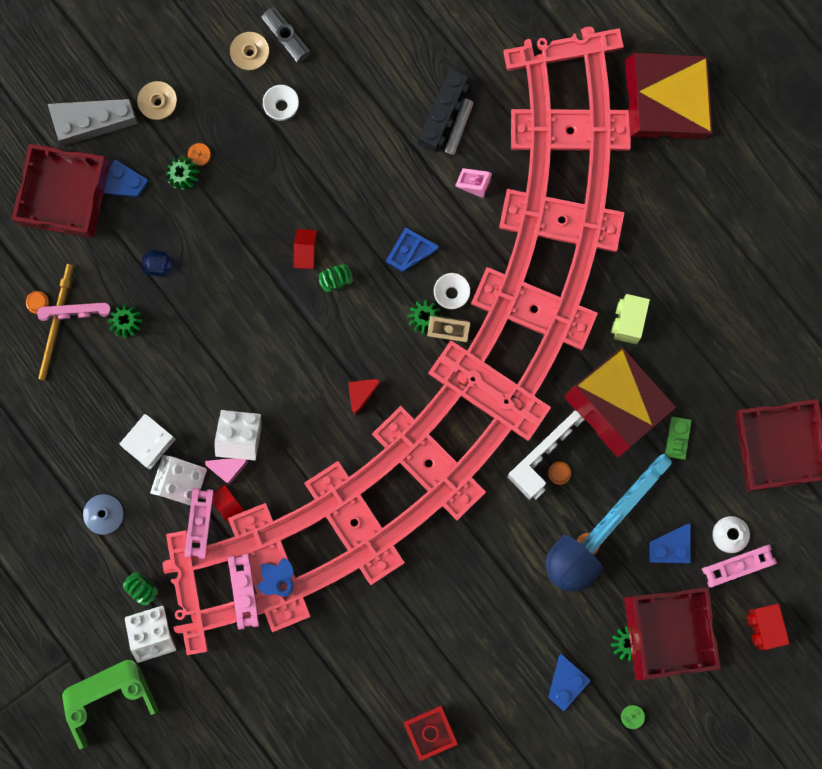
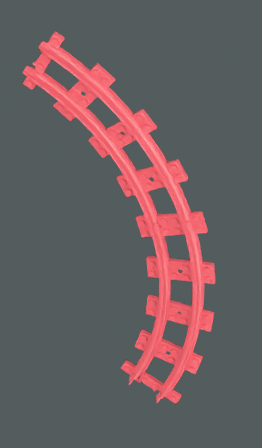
M585 27L581 29L583 40H578L576 34H573L571 38L552 41L549 46H547L546 39L540 38L537 42V47L542 50V54L534 56L530 39L525 40L522 47L503 51L507 71L526 68L530 97V109H511V150H530L527 190L525 193L507 189L499 229L518 232L505 274L486 267L471 302V305L488 311L479 332L467 351L453 341H450L428 373L444 385L414 420L400 406L372 433L385 449L350 477H348L339 461L306 481L304 484L315 500L275 521H273L266 503L229 517L228 520L235 537L207 545L205 559H199V556L184 557L187 530L166 534L170 560L163 562V570L165 574L178 572L177 578L171 579V582L175 584L178 605L183 608V610L175 612V617L178 620H183L186 615L191 614L193 622L174 627L176 633H183L187 655L208 652L205 637L206 630L237 622L234 601L201 610L194 570L228 561V556L241 557L242 554L248 553L253 584L257 592L255 594L258 615L265 613L272 632L310 618L311 616L303 597L340 580L359 568L369 584L372 585L403 565L404 561L394 545L423 524L442 506L458 521L486 493L472 477L495 452L509 432L512 430L529 441L551 407L536 398V392L549 372L563 343L581 351L583 350L598 314L579 305L590 274L596 248L617 252L624 212L605 209L610 151H630L631 139L628 110H610L609 86L604 53L623 50L620 28L595 33L593 27ZM584 57L590 110H551L546 64ZM572 127L574 133L568 134L567 128ZM551 150H590L585 204L546 197ZM564 217L565 223H559L558 218ZM537 237L577 244L561 297L524 282ZM531 306H537L538 311L532 313L530 311ZM507 320L544 335L533 359L518 384L484 363ZM463 397L493 417L494 420L467 453L456 462L429 434L448 414L459 398ZM431 460L433 462V465L431 467H426L425 461ZM400 463L428 492L382 528L361 497V494ZM326 517L348 551L295 578L293 573L291 580L293 581L294 589L290 595L282 597L277 594H263L257 588V585L264 581L261 574V565L273 564L278 567L279 562L283 558L288 560L281 540L310 527ZM352 519L358 520L356 527L351 526L350 522ZM285 582L281 583L280 589L286 590L287 584ZM244 612V619L251 618V613Z

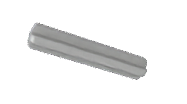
M463 99L445 148V152L454 155L473 106V101L469 99Z

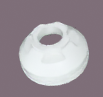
M286 85L271 87L263 98V107L266 114L277 121L290 119L295 115L299 106L296 92ZM279 101L287 103V108L284 111L276 109V104Z
M445 274L436 281L434 286L436 301L446 309L462 307L470 295V287L467 280L459 274ZM449 288H454L457 290L458 295L454 299H449L446 296V291Z
M729 516L720 519L716 523L712 536L715 545L720 550L726 553H736L746 547L749 542L750 532L743 520ZM730 528H735L739 532L736 540L728 538L727 532Z

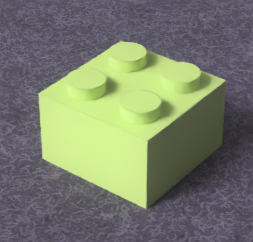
M629 294L620 299L615 313L619 314V316L613 322L611 333H614L613 339L637 345L642 336L650 299Z

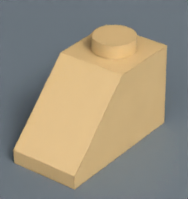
M430 316L427 336L467 342L470 322L456 318Z

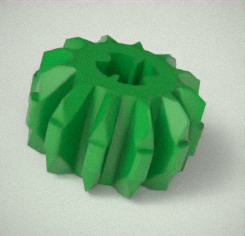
M179 156L178 160L173 158V165H167L170 171L165 173L167 176H171L168 182L174 183V188L178 189L181 187L182 190H186L187 186L194 187L192 181H199L195 177V174L200 173L199 170L195 169L198 164L192 162L190 157L185 159L184 156Z
M346 264L329 268L319 274V282L325 292H331L348 286L353 281L352 272Z
M424 300V306H421L419 301L416 302L418 309L410 307V311L414 314H408L409 319H414L409 322V326L416 325L414 328L415 332L422 328L423 335L425 334V329L429 328V316H438L437 314L440 313L439 308L433 310L435 303H431L428 307L427 300ZM424 313L425 316L429 315L428 321H425L424 319L420 320L419 318H421V314Z
M124 304L123 310L116 306L118 312H110V315L114 318L108 319V323L113 324L110 330H116L115 335L117 337L122 334L123 338H127L128 333L133 337L135 336L134 329L137 331L141 330L137 326V324L143 323L142 319L138 318L141 313L139 311L135 312L136 308L134 306L128 309L127 304ZM122 319H125V320L128 319V320H129V323H128V324H126V323L123 324L121 321H122Z
M133 572L128 576L123 584V588L128 595L142 605H149L158 594L156 586L148 578L137 572Z
M625 626V634L621 629H618L617 632L620 637L612 635V638L618 641L617 643H611V647L618 646V649L613 653L616 655L622 652L620 655L621 660L627 654L628 661H632L631 649L629 647L625 648L623 643H626L624 642L625 639L630 640L628 626Z

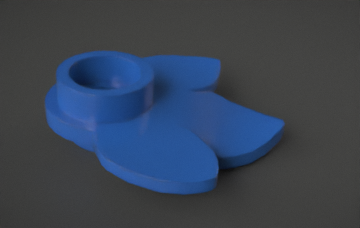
M283 558L279 562L278 567L273 564H262L261 574L264 581L260 582L257 588L265 595L277 594L282 597L290 595L294 589V584L291 580L294 571L291 563ZM285 582L287 584L286 590L280 589L281 583Z

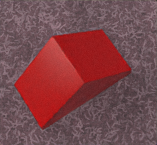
M297 229L294 242V268L314 270L317 230Z
M378 379L349 382L351 407L355 415L379 387L380 381Z
M225 485L213 493L212 503L229 525V517L245 511Z

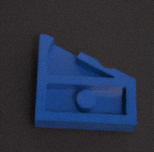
M114 160L109 169L104 194L138 198L149 181L119 161Z
M405 227L386 263L404 272L437 251L439 246Z
M686 524L649 542V563H690V524Z
M560 654L548 698L561 710L565 711L591 680Z

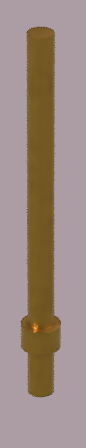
M66 264L63 279L60 280L59 284L61 288L56 306H65L68 290L72 286L71 278L74 265ZM53 316L38 376L39 380L46 381L61 322L58 316Z

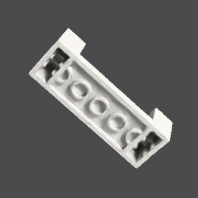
M576 410L508 474L507 478L529 500L531 498L536 500L545 491L543 487L546 484L532 468H535L542 461V455L545 452L549 454L557 447L556 441L559 438L563 441L572 432L571 427L573 425L578 427L585 420Z

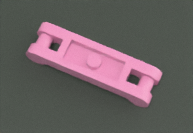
M107 303L41 307L38 309L37 315L41 321H46L49 317L58 316V319H70V315H78V318H88L90 314L96 313L106 317L110 313V306Z
M193 488L184 557L199 556V559H205L213 490L201 491L199 488ZM198 498L206 499V503L198 502ZM192 543H200V548H193Z
M770 544L702 568L703 574H706L708 578V587L710 588L777 564L776 559L771 554L772 548ZM763 553L765 561L760 562L758 555ZM719 569L722 577L716 579L714 571Z
M242 554L241 557L228 556L238 630L245 629L247 626L259 627L249 554ZM244 565V571L237 572L236 566ZM250 612L251 618L244 619L243 613Z

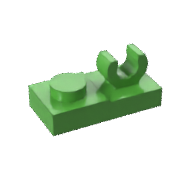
M677 417L670 418L665 451L669 458L686 459L691 420Z

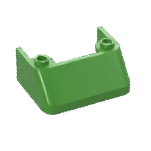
M125 660L68 687L63 692L62 700L66 720L79 749L89 746L81 729V726L87 720V712L84 706L120 688L124 696L130 700L143 696L151 715L159 713L143 674L135 661Z

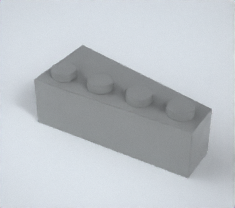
M129 99L48 104L58 141L63 147L138 124Z

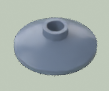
M106 494L91 498L83 512L86 526L92 532L101 535L116 531L124 517L121 503L113 496ZM101 510H104L106 513L103 518L99 517Z

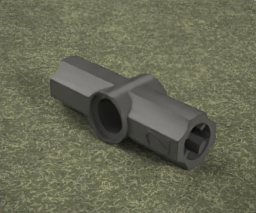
M275 7L268 9L261 16L262 20L297 63L305 60L310 54L309 49ZM284 32L291 34L288 38L281 37Z

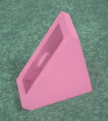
M463 168L456 187L484 198L491 182L492 173Z
M236 458L205 461L206 466L229 485L248 463V460Z

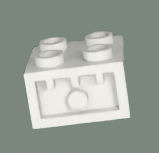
M144 414L121 441L120 446L151 470L176 439L149 416Z
M163 455L150 493L191 506L193 488L201 490L207 469Z
M163 606L125 617L130 649L137 663L176 651Z

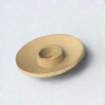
M242 33L231 43V59L241 69H258L268 59V43L258 33ZM253 51L254 54L252 56H248L247 52Z
M154 81L146 84L140 90L137 103L144 116L153 120H161L173 113L177 104V97L170 85ZM161 100L162 102L160 105L157 106L155 105V101Z

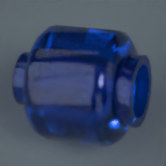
M149 250L147 254H143L142 269H144L147 275L163 277L166 271L171 269V259H168L166 252Z

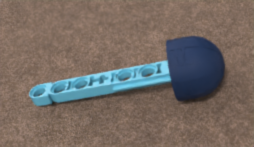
M666 454L660 455L581 544L568 535H563L556 542L546 559L547 574L554 585L565 591H580L590 586L600 575L603 567L593 555V552L653 486L660 475L671 465L672 461Z

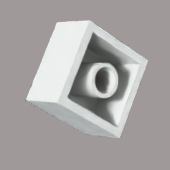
M221 410L215 437V456L256 460L261 433V414Z

